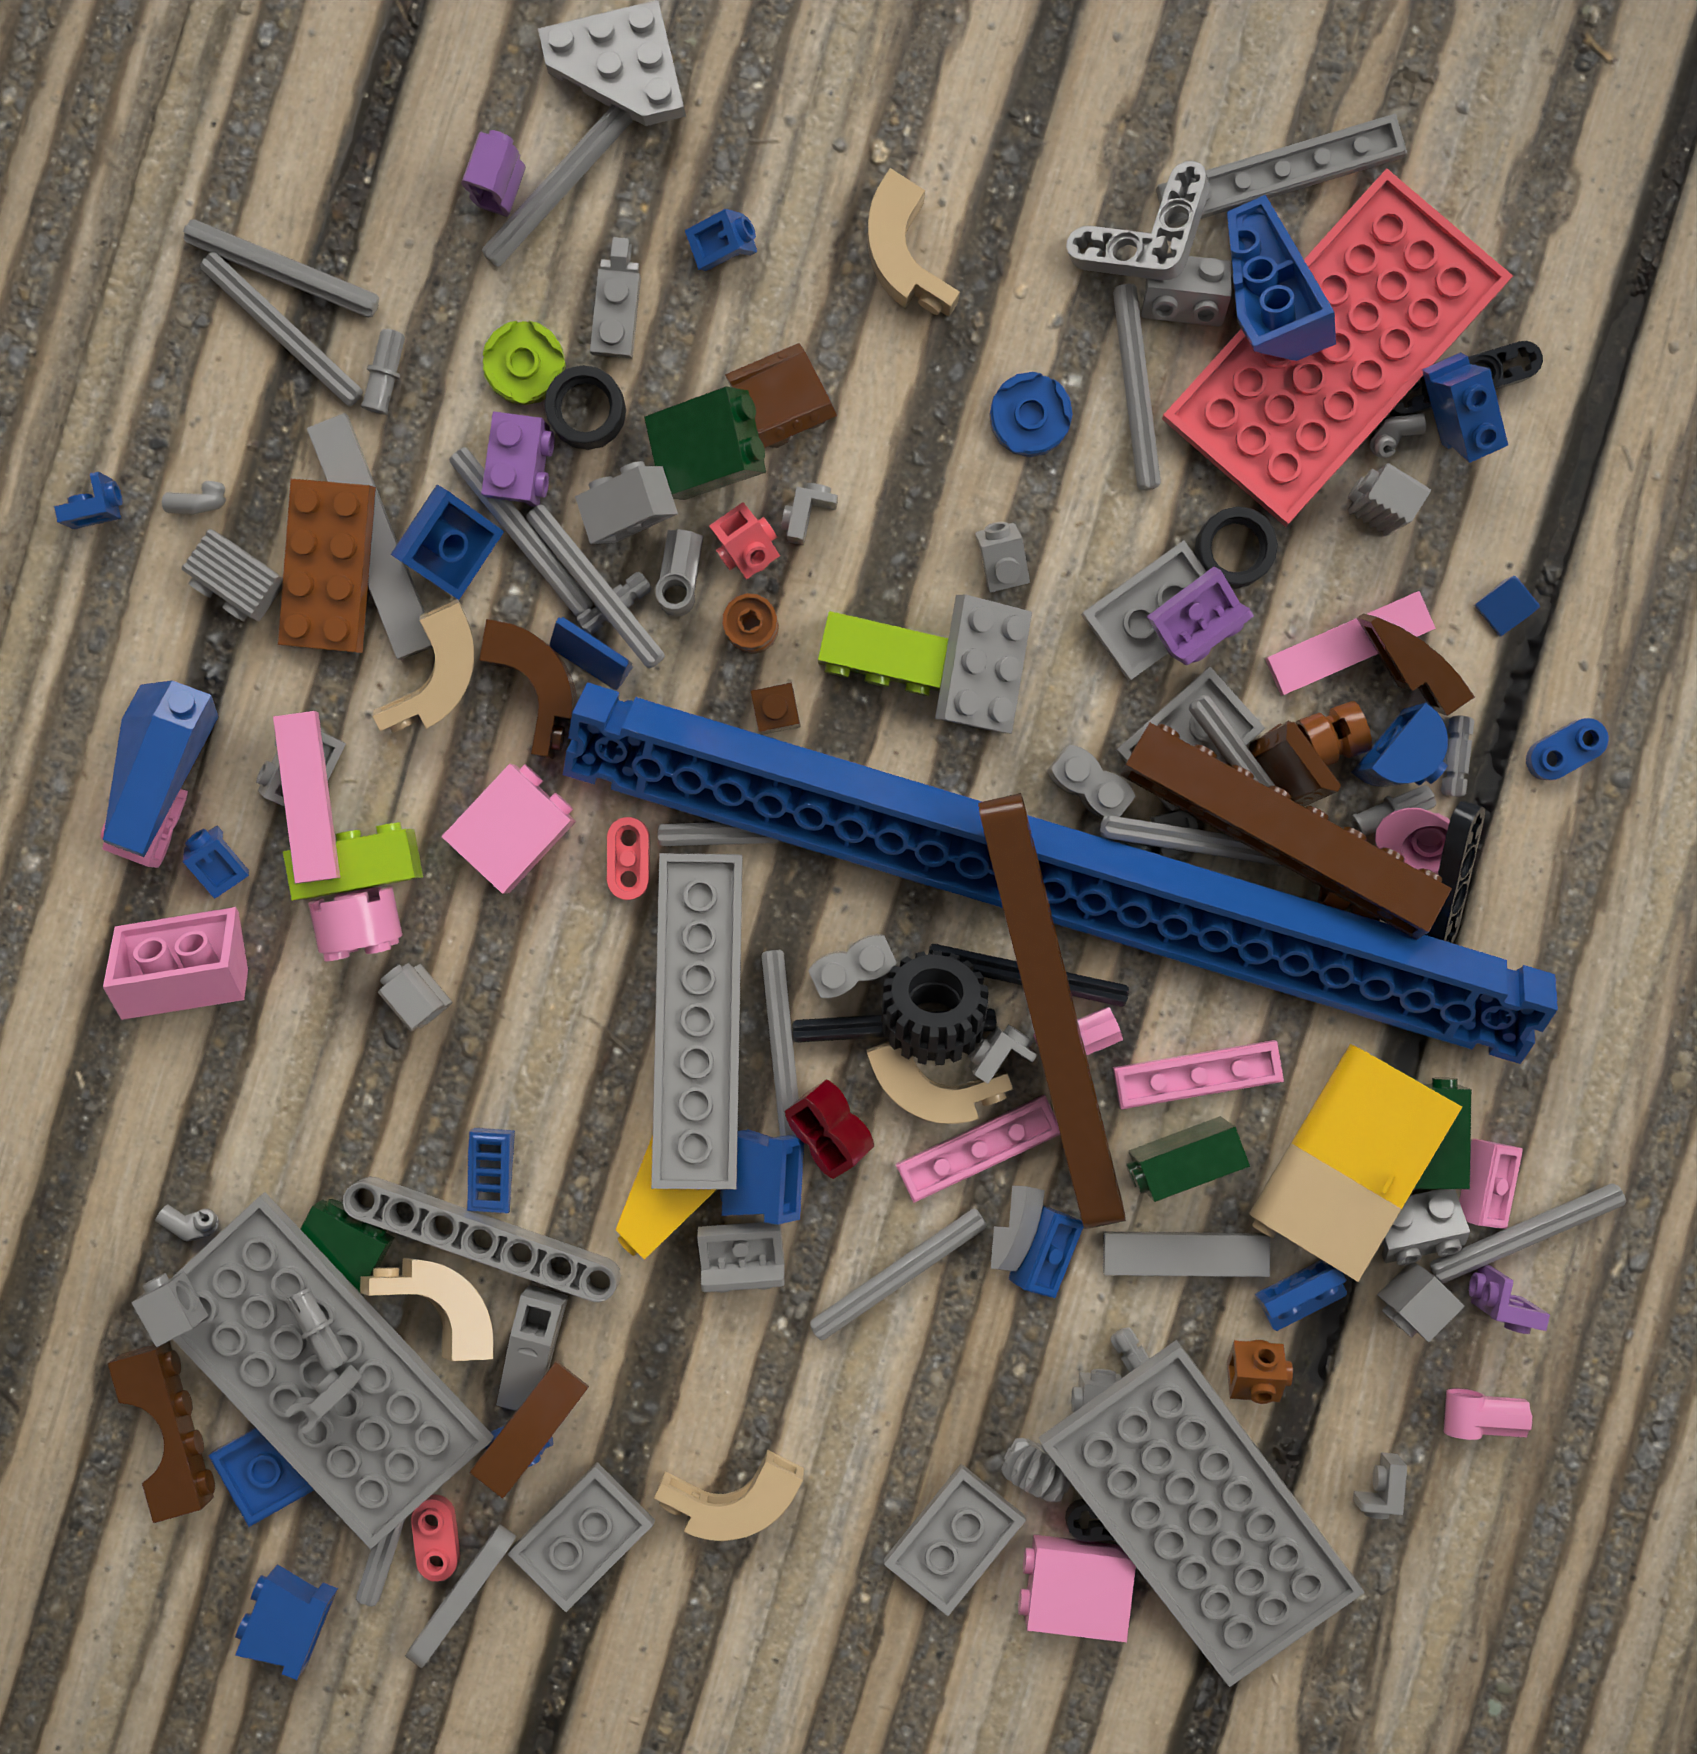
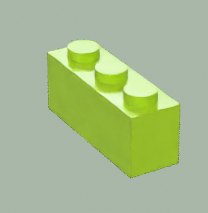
M829 611L818 656V664L825 665L824 672L831 675L848 678L850 671L866 675L865 682L889 687L890 681L906 684L905 691L929 696L930 690L939 691L949 638Z
M401 822L376 826L377 834L361 837L360 830L335 834L340 878L295 883L291 850L283 851L291 900H306L423 878L415 829H402Z

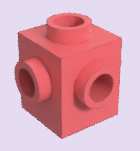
M744 502L709 525L722 545L716 549V552L729 570L737 567L746 580L755 573L764 570L772 561L780 556L772 543L777 538L776 533L764 517L757 520Z

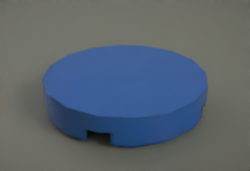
M1037 372L1016 374L1005 381L993 397L989 413L991 429L999 443L1013 454L1026 457L1044 455L1059 446L1069 431L1073 415L1070 397L1063 386L1056 380Z

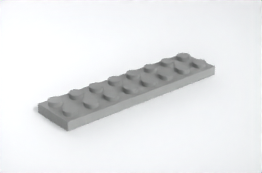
M659 853L651 1189H737L742 855Z

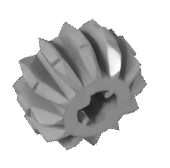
M1017 1438L1012 1446L1008 1448L1001 1468L1005 1478L1011 1481L1013 1485L1033 1494L1037 1498L1040 1497L1047 1502H1061L1064 1494L1068 1492L1071 1482L1043 1446L1030 1439Z

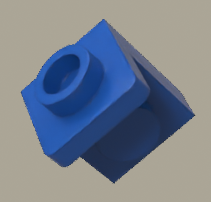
M724 209L685 230L698 270L708 271L739 254L751 256L757 253L754 242L756 238L755 229L749 218L743 213Z
M101 472L90 473L95 497L92 494H78L67 498L68 503L54 506L57 522L71 529H78L121 519L119 506L122 505L123 499L118 484Z
M218 825L208 832L206 829L197 831L185 842L183 863L214 899L249 876V869L223 840V831Z

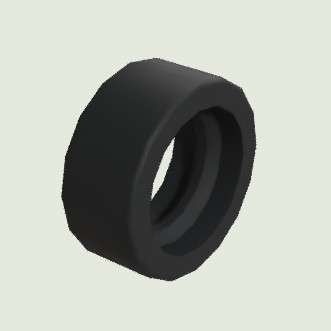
M580 365L567 368L554 378L546 392L544 407L547 420L559 438L574 448L591 450L603 447L615 439L624 426L626 406L623 394L614 379L597 367ZM585 383L602 389L607 395L610 404L609 416L604 424L596 430L589 432L577 431L570 427L563 419L561 411L562 401L566 393L574 386Z
M1236 506L1221 510L1203 525L1196 537L1194 553L1206 571L1212 567L1220 569L1230 587L1238 589L1250 586L1268 573L1276 560L1278 542L1275 529L1265 516L1254 509ZM1231 524L1245 525L1258 537L1260 545L1259 557L1248 570L1241 572L1227 571L1220 567L1213 558L1211 549L1213 538L1224 526Z

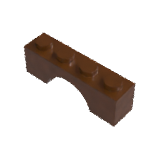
M170 1341L158 1347L154 1344L122 1353L108 1363L118 1402L139 1407L149 1413L159 1425L164 1440L163 1457L158 1468L142 1483L153 1523L202 1510L214 1498L215 1480L212 1472L205 1467L202 1456L204 1442L200 1431L195 1430L191 1418L193 1410L192 1399L189 1392L183 1390L179 1376L181 1373V1361L178 1353L172 1350Z

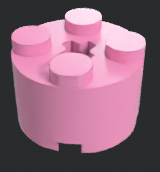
M392 886L382 890L381 887L341 893L335 895L334 901L324 902V899L321 898L308 903L318 952L323 953L324 961L347 958L350 956L349 953L358 951L359 948L365 947L366 954L387 951L391 949V945L398 944L399 937L402 936Z

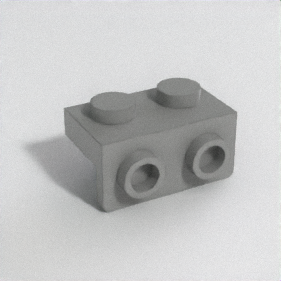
M1167 253L1165 258L1159 259L1160 264H1165L1167 258L1173 257V254ZM1189 256L1183 272L1176 278L1171 280L1146 278L1141 316L1147 319L1222 326L1231 298V261Z
M1009 1024L1005 1030L996 1026L995 1030L991 1031L986 1039L982 1037L980 1043H975V1050L967 1055L971 1061L969 1068L975 1076L989 1084L1011 1049L1033 1062L1037 1056L1030 1048L1033 1041Z
M1438 1189L1409 1196L1383 1240L1384 1250L1382 1256L1385 1263L1396 1261L1398 1265H1407L1417 1262L1423 1255L1437 1252L1438 1256H1449L1462 1250L1469 1237L1470 1229L1456 1190Z
M757 1222L698 1227L697 1238L702 1270V1292L716 1291L724 1293L731 1290L756 1288L765 1290L784 1286L785 1260L781 1224Z

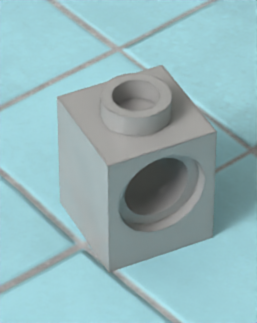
M185 1272L170 1279L166 1273L157 1276L142 1285L145 1293L131 1302L156 1347L193 1329L208 1316Z

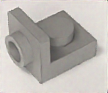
M1381 1452L1380 1465H1375L1373 1470V1487L1378 1492L1354 1491L1353 1501L1366 1516L1375 1519H1388L1390 1514L1403 1515L1407 1464L1398 1454Z

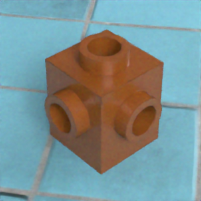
M1234 1340L1227 1360L1230 1399L1252 1400L1258 1404L1280 1402L1285 1387L1291 1386L1293 1378L1292 1362L1285 1359L1284 1344L1269 1343L1265 1340Z

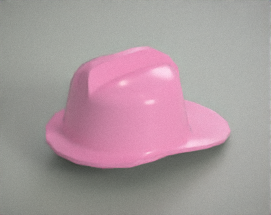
M1422 808L1400 809L1392 812L1381 821L1376 829L1375 842L1379 849L1385 847L1401 854L1405 859L1404 862L1418 870L1424 868L1438 874L1450 820L1445 816Z

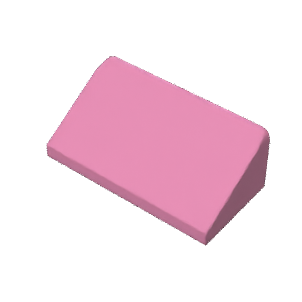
M1472 1139L1470 1189H1461L1459 1199L1467 1222L1478 1226L1507 1229L1523 1148Z

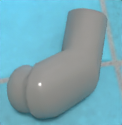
M1424 414L1386 417L1371 436L1370 449L1372 453L1380 458H1389L1396 452L1395 447L1403 436L1424 434L1426 430Z
M205 481L202 484V494L167 492L163 495L162 507L167 513L189 515L220 509L226 501V498L223 497L225 486L220 482Z
M167 1204L159 1212L155 1222L182 1240L192 1241L210 1236L217 1229L219 1220L217 1215L210 1209H201L198 1212L183 1215Z

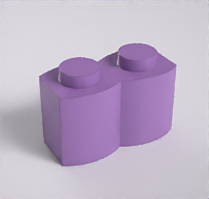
M490 130L489 134L479 132L461 184L470 192L469 198L475 205L508 217L526 166L520 160L521 155L513 145L514 140L511 137L495 130Z

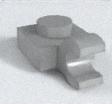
M352 1365L340 1375L334 1370L331 1371L314 1388L319 1393L316 1398L302 1397L297 1399L287 1409L285 1415L290 1418L296 1411L305 1412L309 1420L300 1431L303 1434L309 1433L319 1423L321 1417L362 1378V1375Z

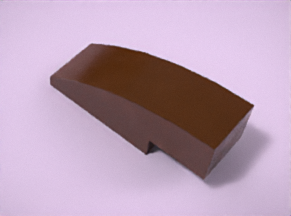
M1364 613L1357 617V620L1398 687L1410 691L1419 688L1428 705L1437 713L1445 716L1450 715L1475 698L1454 668L1423 640L1400 626L1379 617Z
M556 1360L469 1473L503 1499L562 1424L589 1386Z

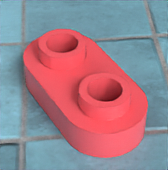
M623 817L616 820L610 826L607 833V884L610 891L616 897L632 900L642 896L649 887L650 834L642 821L632 817ZM627 830L634 831L637 836V840L632 846H627L622 841V836ZM627 871H632L637 877V881L632 887H627L622 882L623 874Z
M431 1495L413 1511L411 1525L417 1569L424 1578L437 1582L446 1580L454 1573L460 1561V1547L453 1504L444 1496ZM434 1515L438 1519V1525H429L425 1520V1516ZM439 1556L443 1560V1565H433L430 1557Z

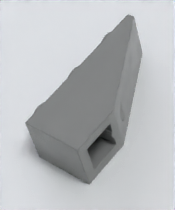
M528 1285L521 1294L510 1334L497 1406L517 1411L548 1372L568 1295Z

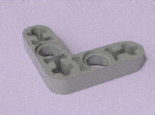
M1185 161L1178 164L1172 170L1152 233L1096 226H1082L1073 231L1066 245L1072 263L1077 268L1087 271L1156 280L1176 278L1183 272L1209 193L1210 184L1204 166L1195 161ZM1190 178H1196V182L1189 185L1187 191L1188 200L1184 199L1185 193L1182 184H1188ZM1176 213H1184L1189 216L1187 223L1182 227L1170 228L1167 226L1168 219ZM1167 241H1170L1173 257L1167 258L1165 264H1160L1159 259L1165 258L1169 248ZM1093 242L1094 247L1088 248L1084 254H1081L1079 248L1084 249L1088 243ZM1132 245L1137 248L1136 254L1129 260L1120 261L1115 258L1117 251L1123 246ZM1102 251L1106 252L1105 257H1103Z

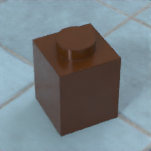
M792 682L751 691L758 731L761 735L801 727Z

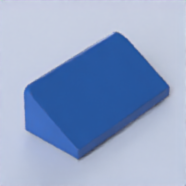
M564 617L557 619L551 636L550 647L612 689L618 690L632 670L633 663Z
M1043 1205L1040 1222L1032 1245L1018 1270L1010 1272L1009 1280L1023 1290L1056 1298L1083 1230L1082 1220Z

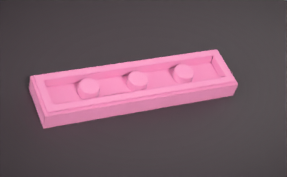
M1420 591L1367 613L1400 626L1416 637L1436 629ZM1356 618L1265 658L1280 695L1283 696L1378 653Z
M310 711L273 716L295 883L340 878L319 713Z
M1276 1040L1113 1067L1120 1109L1284 1082Z
M1042 1095L898 1162L896 1167L913 1203L1060 1135L1057 1119L1046 1096Z

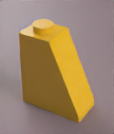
M653 1135L615 1229L620 1234L617 1239L621 1246L633 1256L638 1253L644 1260L716 1191V1189H651Z

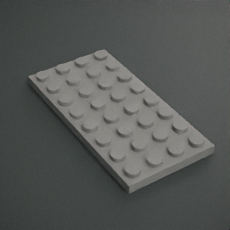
M266 1192L251 1203L174 1275L185 1272L208 1316L193 1329L173 1338V1340L370 1549L493 1439L494 1436ZM310 1286L327 1320L331 1318L333 1321L329 1326L347 1357V1361L334 1369V1371L340 1375L352 1365L362 1375V1378L340 1401L321 1417V1420L313 1430L303 1434L300 1430L308 1422V1415L303 1411H296L288 1418L285 1413L299 1398H316L319 1393L314 1388L331 1372L323 1369L308 1339L301 1338L300 1335L303 1332L294 1314L285 1302L289 1297Z
M1177 1340L1039 1437L1043 1448L1229 1687L1365 1593L1332 1546Z

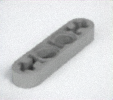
M501 1524L497 1526L415 1639L405 1655L407 1659L423 1668L516 1538L515 1534Z

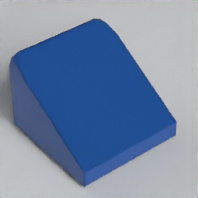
M1514 575L1502 581L1474 604L1499 637L1540 608L1539 603Z

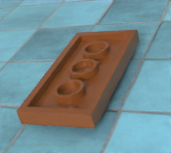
M291 478L278 645L363 653L376 487L362 484Z

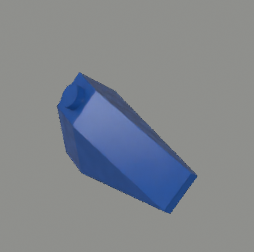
M1261 196L1227 211L1237 319L1254 352L1298 361L1335 345V312L1267 196Z
M173 680L141 684L121 720L103 836L104 843L145 857L219 717L212 695Z

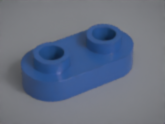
M1592 718L1575 720L1534 743L1526 755L1527 768L1534 777L1540 780L1559 779L1599 757L1607 748L1609 741L1608 732L1605 726L1598 720ZM1586 731L1590 732L1593 736V743L1590 746L1585 745L1583 742V735ZM1549 752H1553L1557 756V763L1553 767L1546 760Z

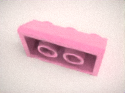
M226 908L115 926L103 988L121 1020L244 1000L248 966L237 908Z

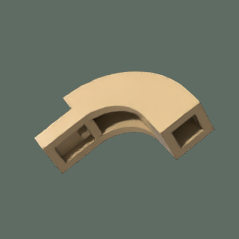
M890 168L875 192L869 211L868 250L873 270L889 296L905 309L915 295L919 298L918 303L930 313L938 315L942 312L950 317L958 304L960 292L917 264L906 244V233L924 204L925 190Z
M458 599L420 615V622L435 654L432 673L428 680L416 691L373 710L372 717L380 731L389 727L392 732L402 730L415 722L413 716L419 714L427 729L448 715L464 695L473 671L474 645L468 619Z
M889 1041L867 1049V1055L876 1078L889 1097L904 1110L928 1121L958 1124L977 1120L979 1117L974 1103L982 1101L983 1106H988L1006 1099L1005 1092L1013 1089L1005 1070L996 1072L989 1084L979 1078L961 1085H943L926 1077L917 1067L913 1056L909 1060L901 1056L902 1049L894 1050L889 1045Z
M403 1258L402 1275H399V1268L387 1267L373 1268V1276H361V1294L368 1296L417 1294L434 1306L442 1324V1358L450 1361L493 1359V1329L486 1305L472 1284L456 1271L435 1262Z
M767 1450L754 1477L744 1487L726 1494L706 1492L665 1471L658 1484L654 1499L660 1501V1506L674 1515H681L682 1513L688 1515L684 1528L685 1533L714 1541L736 1540L758 1533L775 1522L785 1512L803 1482L804 1468Z

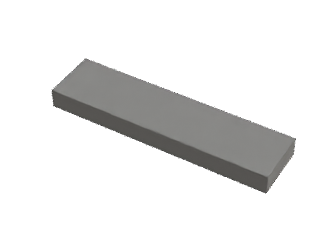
M1103 1231L1104 1275L1270 1277V1237L1264 1233Z

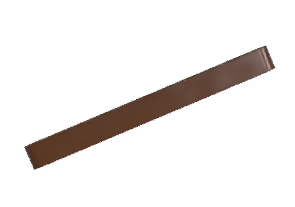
M1017 793L979 802L980 818L1083 1226L1085 1229L1124 1222L1126 1217L1022 794Z

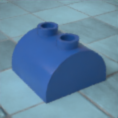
M436 485L390 555L460 600L505 531L451 492Z
M1427 703L1403 709L1375 742L1372 750L1365 754L1351 773L1361 781L1378 787L1414 782L1420 786L1425 781L1429 784L1434 783L1448 766L1443 762L1448 747V735L1442 718Z

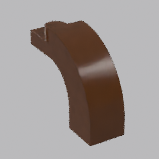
M486 619L479 660L487 665L521 671L529 678L536 690L539 702L531 754L554 759L555 750L561 751L565 736V727L559 726L560 719L571 720L572 712L578 702L572 676L557 652L533 633L514 624Z

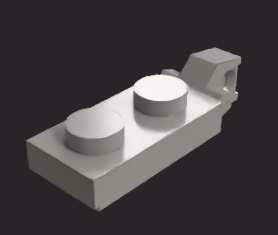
M613 237L611 260L601 259L596 286L590 344L591 355L633 358L641 276L639 273V263L630 262L632 244H630V239Z

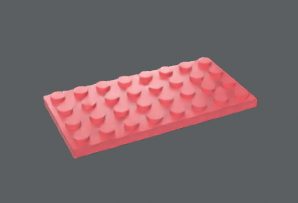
M1387 168L1304 259L1335 312L1336 344L1303 359L1294 361L1254 352L1241 328L1162 417L1164 422L1285 527L1288 526L1424 376L1422 369L1436 363L1513 277L1511 273Z

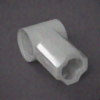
M677 529L668 530L660 580L656 586V597L662 610L674 617L688 614L695 603V587L704 537L692 531ZM681 586L687 590L685 599L678 604L667 602L665 600V593L670 587Z

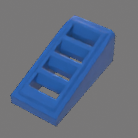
M473 1128L469 1131L467 1211L510 1212L515 1130ZM482 1144L501 1145V1153L481 1151ZM481 1160L501 1161V1168L480 1167ZM480 1176L501 1177L500 1184L479 1183ZM478 1193H500V1201L478 1199Z

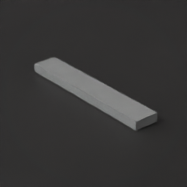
M1396 113L1206 170L1210 187L1201 219L1232 210L1264 195L1269 199L1404 158L1407 150ZM1190 178L1188 184H1182L1185 193L1184 199L1188 200L1187 191L1189 185L1196 182V178ZM1167 182L1159 184L1156 188L1160 204ZM1176 213L1168 219L1167 226L1172 228L1186 224L1189 216L1184 213Z
M346 413L307 428L327 482L362 484L376 487L349 416ZM376 488L368 586L396 658L402 660L433 647L420 622V615L425 614V610L408 567L390 555L398 541Z

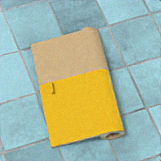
M1349 1044L1249 1212V1215L1255 1218L1252 1226L1273 1239L1277 1233L1281 1234L1359 1282L1461 1111L1462 1106L1366 1051Z

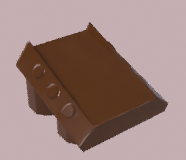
M800 343L725 374L730 387L749 390V395L756 407L755 422L758 436L764 448L768 446L779 448L788 443L791 436L807 429H815L823 425L827 420L837 416L819 377Z
M1288 720L1283 724H1277L1249 745V751L1274 785L1287 791L1292 797L1291 800L1303 807L1338 792L1341 784L1295 722Z

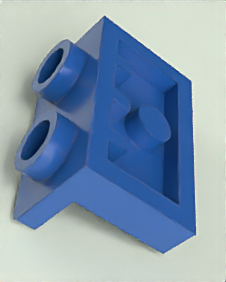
M1320 1260L1255 1293V1296L1271 1327L1278 1331L1345 1297L1347 1291L1343 1283L1347 1280L1343 1272Z

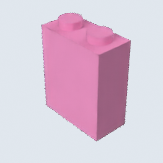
M509 764L442 835L445 841L502 894L510 893L576 822L569 815L573 808L556 792L551 797L539 787L543 780L526 764L521 768L517 765Z
M1033 1535L1032 1548H1025L1023 1574H1029L1027 1589H1020L1018 1614L1024 1615L1027 1631L1127 1643L1136 1566L1118 1544L1084 1542L1076 1539Z

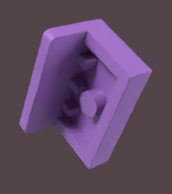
M493 411L481 492L484 497L524 502L530 507L540 505V498L546 497L549 476L548 473L544 472L546 456H552L555 438L554 432L550 431V426L543 418Z
M1212 567L1149 614L1147 618L1168 653L1184 665H1189L1205 658L1209 654L1210 649L1224 638L1231 637L1240 632L1244 627V623L1250 620L1253 614L1250 608L1239 602L1222 571Z
M1488 1264L1478 1268L1477 1273H1473L1469 1283V1295L1472 1297L1471 1303L1490 1315L1492 1319L1505 1323L1504 1328L1523 1334H1530L1531 1328L1547 1331L1550 1314L1524 1297L1512 1295L1513 1280Z

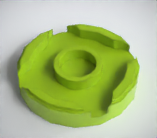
M508 322L495 330L484 345V376L495 393L511 403L529 405L545 400L547 389L554 378L562 373L566 367L562 346L552 331L538 322Z

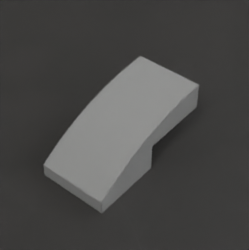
M1012 1186L1009 1227L994 1226L991 1269L1015 1272L1018 1270L1036 1235L1041 1218L1045 1190L1028 1186Z

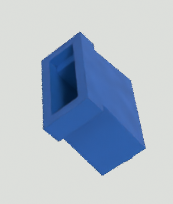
M1460 352L1422 369L1440 441L1443 446L1448 449L1453 447L1469 463L1509 446L1490 368L1470 364L1468 356Z
M749 1129L738 1131L737 1189H721L722 1216L764 1214V1223L777 1225L800 1220L804 1142L796 1135L773 1138Z
M277 1564L267 1577L261 1575L254 1587L251 1600L256 1601L252 1614L246 1613L238 1627L235 1638L241 1641L235 1656L284 1666L282 1675L297 1680L309 1663L338 1588L326 1583H322L319 1588H316Z

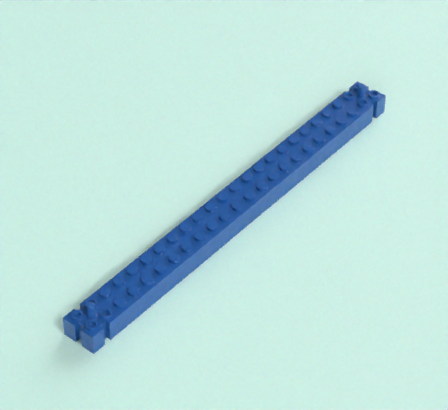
M588 682L572 712L568 737L572 740L566 750L563 769L564 776L594 785L597 778L612 782L611 790L1003 908L979 813L978 803L982 801L635 697L634 701L627 700L623 702L619 700L618 691ZM1027 815L1054 924L1473 1050L1477 1043L1488 1046L1489 1055L1518 1064L1522 1063L1535 1044V1030L1543 1032L1558 1011L1555 974L1523 965L1516 971L1507 968V960L1426 935L1416 940L1387 923Z

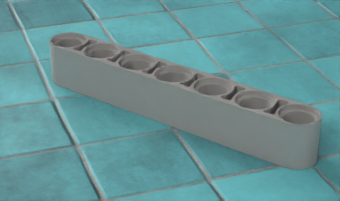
M369 1176L362 1178L347 1188L343 1195L345 1211L349 1216L357 1220L589 1301H606L613 1295L620 1282V1268L610 1258L475 1211H467V1208L378 1177ZM360 1188H365L372 1192L375 1199L373 1207H366L360 1203L358 1199ZM398 1202H406L413 1208V1220L406 1221L400 1218L396 1210ZM437 1216H446L451 1220L453 1224L452 1234L439 1232L435 1224ZM482 1229L489 1232L493 1240L492 1247L484 1248L479 1246L474 1239L475 1230ZM516 1243L527 1245L532 1253L531 1260L520 1261L513 1254V1245ZM563 1257L567 1259L571 1265V1273L566 1275L556 1273L552 1268V1258ZM597 1270L607 1273L611 1282L610 1286L607 1288L594 1286L590 1279V1273Z

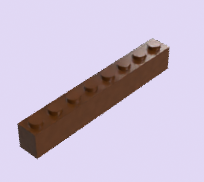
M1149 722L1120 776L1417 940L1429 933L1452 889L1441 883L1442 878L1438 874L1428 869L1420 868L1418 870L1404 862V857L1398 852L1385 847L1379 849L1368 843L1366 836L1360 831L1351 827L1341 828L1330 822L1329 816L1322 810L1312 806H1306L1305 808L1292 801L1291 795L1282 788L1273 785L1267 787L1254 780V775L1249 770L1238 765L1230 767L1216 759L1217 755L1211 749L1199 744L1192 746L1181 740L1179 733L1173 728L1164 724L1156 726Z

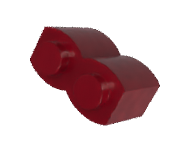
M827 1079L806 1092L784 1111L792 1131L801 1141L809 1145L810 1153L817 1166L832 1179L854 1167L875 1147L872 1135L866 1125L850 1112V1107L844 1094L834 1083Z

